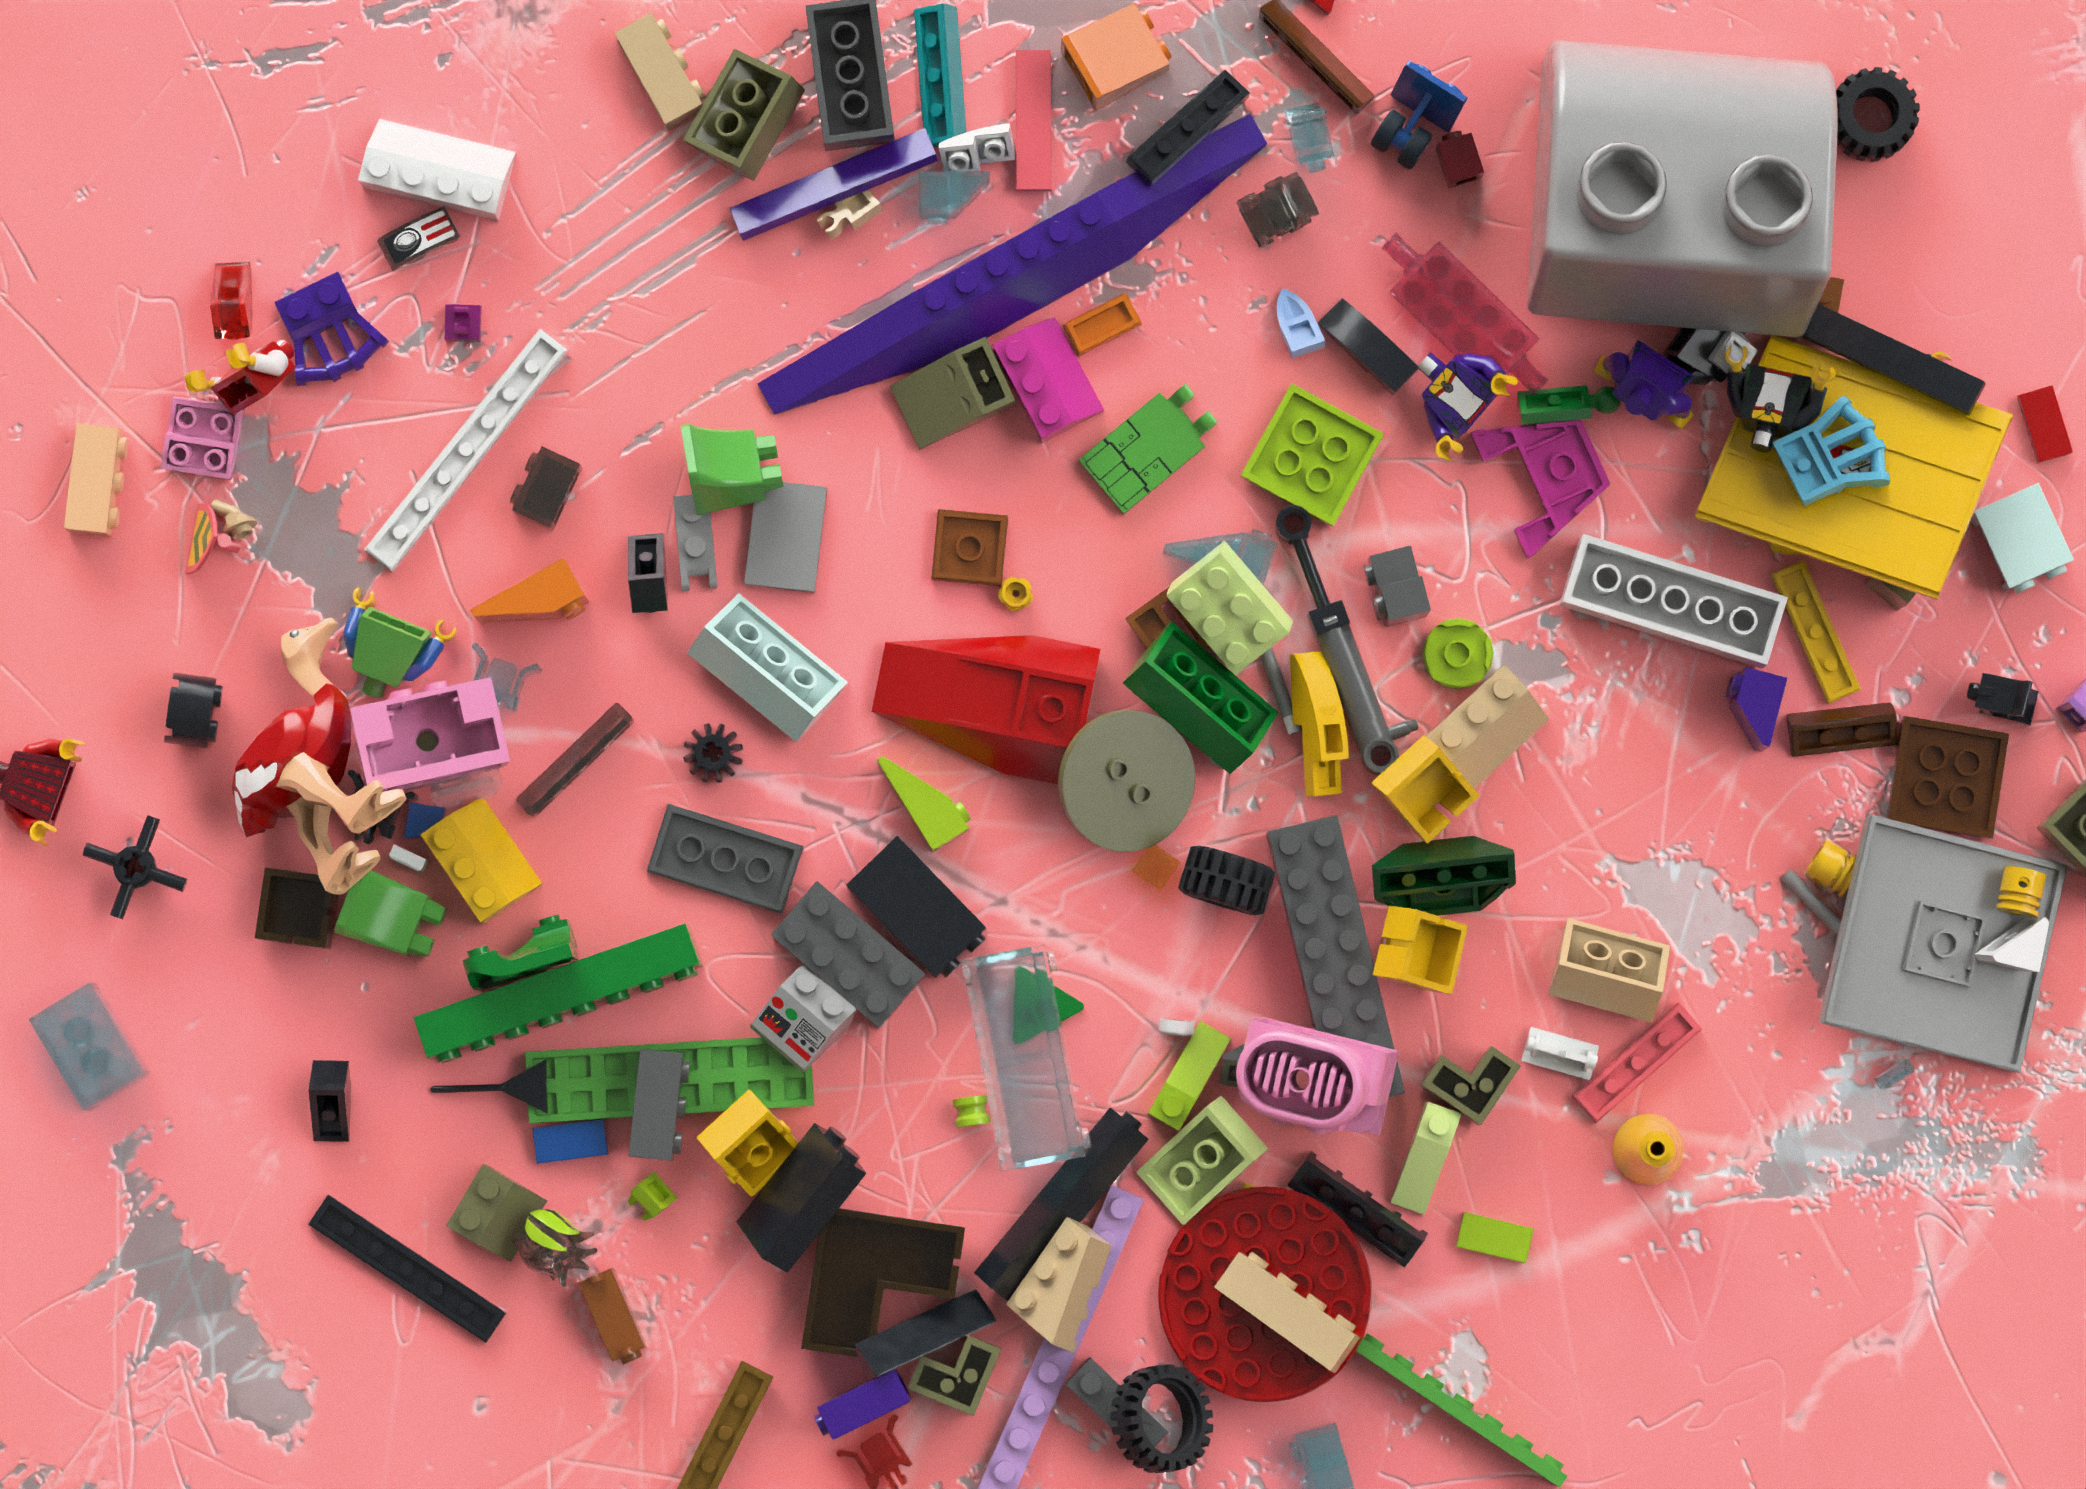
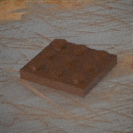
M1903 716L1886 818L1927 829L1993 839L2009 733Z

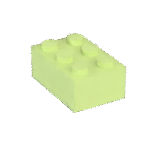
M1225 541L1170 584L1166 595L1234 675L1238 674L1287 636L1293 623L1290 616Z

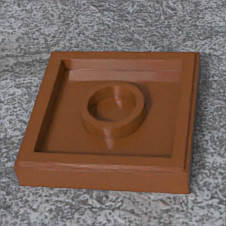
M938 509L931 580L1002 587L1008 515Z

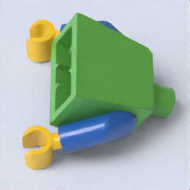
M358 587L353 591L352 597L356 606L350 610L343 631V637L348 656L353 659L352 669L367 676L362 688L363 693L371 697L381 698L386 684L399 687L403 681H414L428 671L443 651V643H448L454 639L456 627L453 628L451 634L442 635L439 632V628L443 625L444 619L439 620L435 626V637L430 638L431 631L372 608L376 603V596L373 590L370 592V597L367 601H359L362 590Z

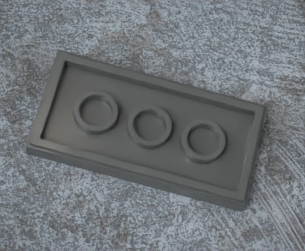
M668 804L647 872L783 914L804 846Z

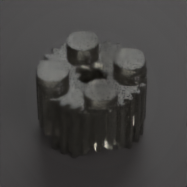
M1294 172L1284 178L1279 176L1264 184V191L1258 194L1253 192L1236 202L1239 212L1259 248L1273 243L1272 237L1275 235L1278 238L1298 231L1307 224H1310L1312 217L1320 214L1298 172Z

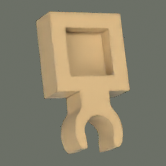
M866 190L834 203L836 209L820 215L817 222L821 229L829 224H833L825 231L829 239H834L841 234L843 228L848 224L855 231L881 213L883 209L873 194Z

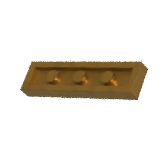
M743 1360L741 1361L677 1489H718L774 1376Z

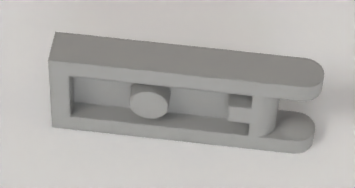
M693 494L673 496L682 592L690 591L689 577L709 575L710 588H718L711 512L697 515Z

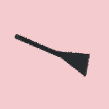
M547 1059L502 1084L432 1086L430 1091L432 1093L502 1091L548 1113Z

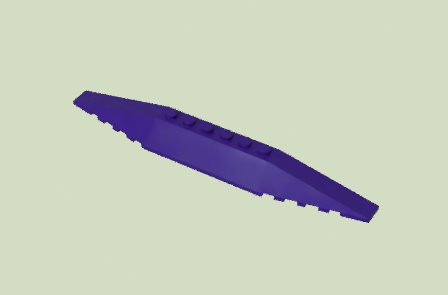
M1250 113L1207 135L1152 186L1136 172L1118 180L914 291L757 384L774 415L817 402V400L849 392L855 388L875 384L893 376L919 370V368L925 367L959 348L981 338H989L1131 260L1147 244L1161 235L1172 223L1186 214L1197 202L1217 188L1222 181L1267 146V142Z

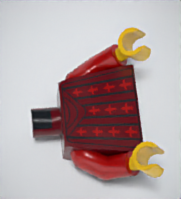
M67 738L65 740L48 739L27 744L23 751H14L9 764L0 761V783L2 784L0 799L4 801L5 813L19 830L30 835L33 841L44 846L49 845V843L44 841L45 833L49 830L55 833L57 831L54 825L76 762L82 761V758L75 756V748L78 745L84 746L85 743L83 741Z

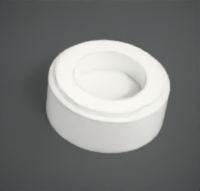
M1160 1018L1158 1031L1164 1034L1192 1036L1194 1034L1195 1022Z

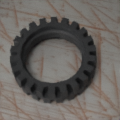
M1166 1364L1138 1369L1132 1372V1375L1126 1376L1122 1380L1124 1384L1119 1385L1116 1393L1120 1396L1113 1398L1112 1406L1118 1408V1410L1111 1412V1420L1118 1423V1426L1111 1427L1113 1435L1121 1436V1439L1116 1441L1119 1449L1127 1448L1123 1456L1127 1460H1134L1132 1465L1137 1468H1144L1143 1471L1164 1473L1185 1469L1197 1462L1196 1459L1204 1455L1205 1450L1202 1447L1209 1446L1211 1439L1205 1434L1213 1432V1424L1207 1423V1419L1213 1418L1212 1410H1206L1205 1405L1211 1402L1208 1395H1200L1205 1388L1201 1383H1194L1197 1377L1192 1373H1186L1185 1368ZM1154 1384H1161L1173 1393L1180 1405L1182 1414V1436L1176 1449L1168 1454L1161 1453L1152 1446L1142 1424V1401L1148 1389Z

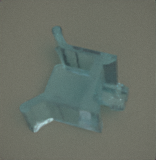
M1313 103L1284 110L1295 161H1299L1300 165L1307 163L1310 173L1325 170V161L1323 159L1334 157L1325 107L1320 108L1319 103Z
M478 643L472 644L473 650L477 652L480 658L473 681L484 678L489 664V658L484 648ZM498 658L492 659L486 678L491 677L498 708L502 700L505 702L507 709L513 712L517 711L521 700L519 697L526 677L542 672V668L537 663L519 671L512 694H509L518 667L513 663Z

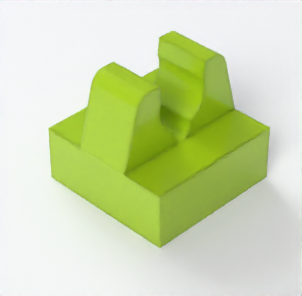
M654 1171L630 1191L631 1196L628 1199V1203L632 1206L639 1201L646 1209V1212L641 1216L646 1221L655 1218L678 1197Z

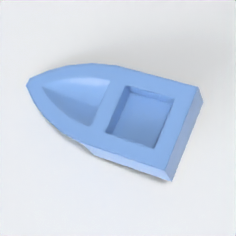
M1285 288L1281 289L1277 300L1279 331L1291 358L1325 348V339L1308 305L1293 292Z

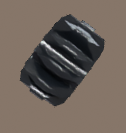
M707 723L704 724L706 736L702 737L696 729L691 732L698 742L694 744L686 741L684 747L695 751V754H688L683 759L685 763L697 761L690 769L692 775L698 774L704 768L701 779L703 782L707 783L711 772H714L716 782L722 783V770L725 769L730 777L735 775L734 770L729 766L730 762L742 765L743 760L732 756V753L742 751L743 745H729L736 739L737 734L732 731L723 738L725 725L719 724L716 734H713L711 725ZM715 744L717 749H723V755H718L719 761L712 762L709 757H704V751L709 752L707 748L709 745Z

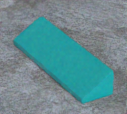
M945 3L914 9L923 128L926 129L933 148L939 147V143L967 132L957 7Z

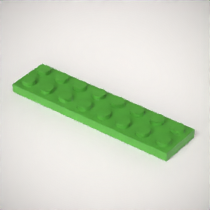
M761 1037L525 1052L526 1070L547 1059L548 1113L528 1104L529 1123L633 1117L640 1049L685 1054L684 1061L690 1062L689 1082L682 1083L681 1097H687L685 1114L726 1111L749 1089L768 1109L815 1106L812 1065L802 1073Z

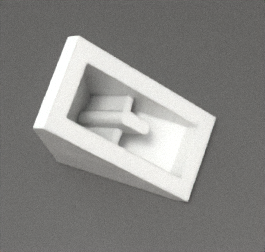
M2025 917L1975 954L1977 960L2019 971L2039 972L2049 921L2046 917Z

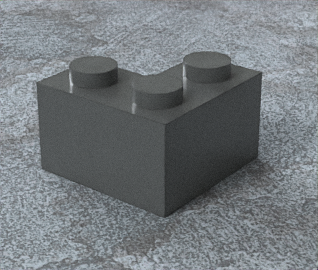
M1411 545L1370 555L1368 558L1369 565L1363 567L1368 586H1375L1377 596L1374 597L1375 600H1372L1377 621L1383 620L1385 627L1427 617L1431 608L1423 577L1419 576Z

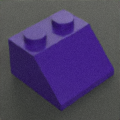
M1745 667L1737 674L1735 673L1734 677H1730L1725 697L1731 698L1729 709L1753 749L1762 752L1770 747L1787 677Z

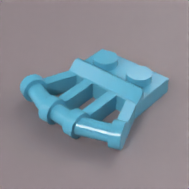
M1846 396L1840 397L1815 423L1772 442L1773 448L1803 506H1807L1833 493L1838 494L1846 487L1869 485L1872 487H1884L1890 484V474L1886 472L1884 452L1887 448L1883 440L1877 438L1874 432L1876 427L1872 419L1865 418L1853 408L1851 400ZM1841 416L1851 424V426L1822 438L1821 436ZM1854 438H1862L1865 445L1833 459L1829 451L1830 449ZM1870 458L1871 472L1841 474V470Z

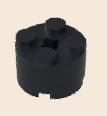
M174 672L172 679L178 680L179 685L170 689L165 726L172 729V736L165 735L164 743L207 748L208 742L216 743L218 721L212 720L213 707L221 706L223 686L216 685L217 678Z

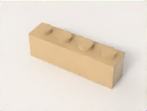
M1252 1251L1248 1257L1238 1252L1214 1287L1328 1370L1336 1373L1360 1339L1359 1336L1353 1333L1356 1326L1340 1314L1335 1319L1324 1312L1327 1305L1309 1293L1306 1298L1295 1291L1298 1284L1280 1272L1277 1278L1265 1270L1269 1263Z

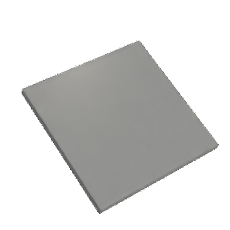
M1866 814L1818 1023L2021 1073L2068 865ZM2005 866L2027 868L2047 875L2042 900L2038 901L2041 906L2040 909H2036L2039 912V917H2046L2049 921L2039 972L2019 971L1979 961L1975 956L1978 951L2025 918L1996 909V904L2000 903L1997 900L1998 895H2002L1999 890ZM2018 883L2022 888L2027 887L2025 883Z

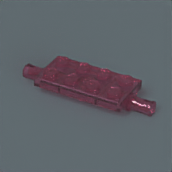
M1396 232L1391 237V240H1388L1381 249L1404 269L1402 272L1404 276L1389 293L1454 356L1472 353L1492 357L1507 375L1513 374L1533 396L1549 381L1547 377L1526 359L1528 357L1526 353L1540 338L1440 241L1427 253L1423 254L1421 252L1418 254Z

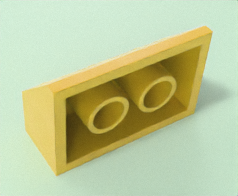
M483 796L449 814L420 834L480 923L486 924L543 885Z

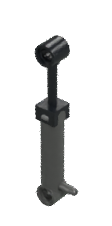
M1287 506L1277 516L1275 523L1276 534L1283 542L1294 546L1317 609L1309 611L1307 617L1334 678L1342 707L1362 757V764L1371 774L1380 775L1399 758L1398 748L1393 740L1418 730L1417 721L1413 719L1390 727L1387 726L1349 625L1350 620L1342 600L1330 604L1306 539L1309 538L1308 534L1312 524L1311 517L1307 510L1301 506ZM1289 516H1296L1302 521L1303 529L1295 534L1289 533L1285 530L1283 521ZM1382 747L1388 751L1390 755L1388 764L1378 766L1372 762L1370 754L1374 748Z

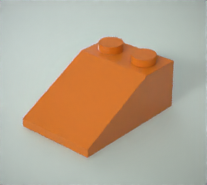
M562 558L475 606L470 611L480 623L551 620L562 617L570 620L586 610L583 605L590 601L570 565Z

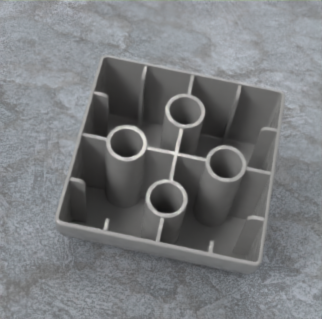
M1555 40L1551 42L1546 49L1541 68L1527 294L1528 310L1532 314L1788 337L1802 336L1807 330L1828 283L1832 268L1838 113L1835 80L1830 68L1825 63L1815 61L1571 40Z

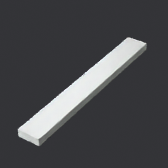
M539 329L364 550L394 572L569 351L542 329Z

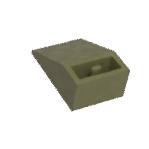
M986 337L959 348L890 385L919 450L1016 406L1013 394Z

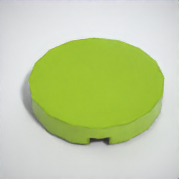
M1456 618L1443 621L1432 629L1424 642L1422 657L1424 667L1434 681L1443 687L1459 690L1472 687L1485 677L1491 668L1494 653L1491 639L1479 625L1470 620Z

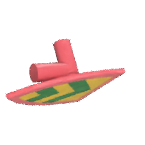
M202 503L197 506L186 574H193L199 571L205 564L212 548L238 553L240 550V539L234 540L226 533L217 534L215 513L210 505Z

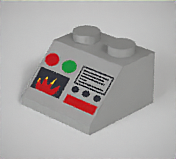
M802 964L779 986L752 1022L750 1028L804 1073L849 1029L856 1008L806 965Z

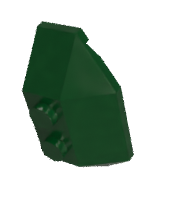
M1476 836L1431 840L1428 844L1425 841L1403 843L1371 865L1374 900L1387 906L1417 909L1436 916L1481 911L1496 900L1507 888L1510 889L1516 884L1514 850Z

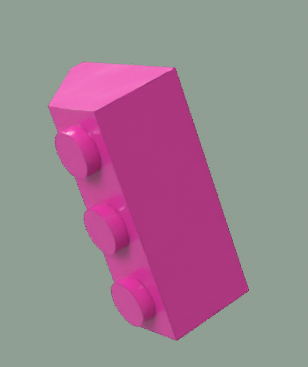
M1055 317L1023 328L992 345L993 352L1041 443L1104 411Z

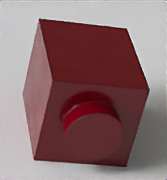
M1459 130L1441 137L1442 142L1437 144L1436 152L1448 189L1481 179L1484 175V169L1472 132L1463 135L1462 131Z

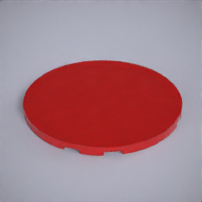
M1268 1186L1245 1188L1227 1193L1209 1202L1181 1227L1167 1250L1168 1253L1159 1277L1158 1287L1159 1311L1164 1332L1175 1354L1187 1369L1200 1381L1220 1393L1236 1399L1262 1403L1280 1402L1304 1396L1328 1383L1340 1373L1352 1359L1364 1338L1371 1315L1373 1297L1371 1274L1366 1256L1348 1225L1333 1210L1308 1195L1285 1188ZM1252 1251L1269 1263L1265 1269L1276 1278L1280 1272L1298 1284L1295 1291L1306 1298L1309 1293L1327 1305L1324 1312L1335 1319L1340 1314L1356 1326L1353 1333L1359 1336L1360 1339L1336 1373L1328 1370L1214 1287L1238 1252L1248 1257Z

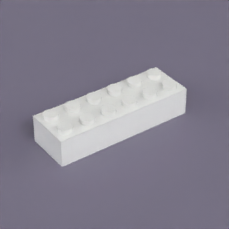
M1583 534L1579 539L1559 606L1762 669L1768 664L1788 597Z

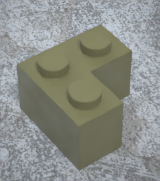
M1489 1046L1470 1074L1440 1055L1419 1086L1479 1126L1482 1125L1521 1065L1493 1046Z
M968 1335L955 1367L926 1355L921 1356L907 1389L974 1416L1001 1348Z

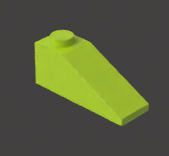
M884 756L877 759L880 767L933 852L970 830L966 823L971 820V817L961 801L954 804L949 796Z
M1200 1021L1147 1114L1179 1131L1231 1038Z

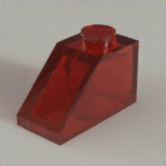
M251 262L215 263L210 298V311L215 339L237 340L240 338H250L253 319Z

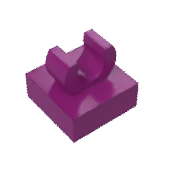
M445 304V341L481 342L482 306Z

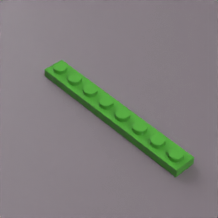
M1368 1333L1365 1335L1356 1352L1559 1488L1568 1477V1475L1561 1471L1564 1464L1547 1453L1542 1459L1531 1451L1534 1446L1533 1443L1518 1433L1512 1439L1501 1431L1504 1426L1503 1423L1488 1413L1481 1418L1471 1411L1474 1406L1473 1403L1458 1393L1455 1394L1454 1398H1451L1441 1391L1444 1387L1442 1382L1426 1373L1424 1378H1421L1411 1371L1415 1364L1396 1353L1394 1358L1381 1351L1385 1344Z

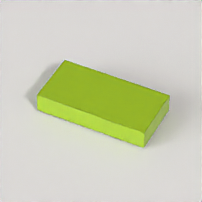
M1463 1212L1456 1247L1526 1263L1534 1228Z

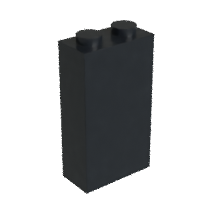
M898 836L846 884L855 896L935 978L940 974L945 978L948 977L961 964L957 958L966 949L972 953L986 940V937L982 934L987 929L984 924Z
M814 1123L736 1221L761 1258L787 1273L867 1174L858 1162L860 1156L852 1148L844 1144L847 1139L837 1129L830 1126L826 1130Z

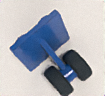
M1408 60L1390 95L1415 112L1405 128H1402L1406 120L1405 116L1395 110H1391L1373 136L1371 146L1381 152H1385L1390 145L1401 152L1397 162L1410 170L1418 162L1432 139V134L1422 127H1418L1413 134L1411 133L1423 116L1444 131L1450 132L1468 98L1455 85L1443 82L1432 75L1431 71L1425 66Z

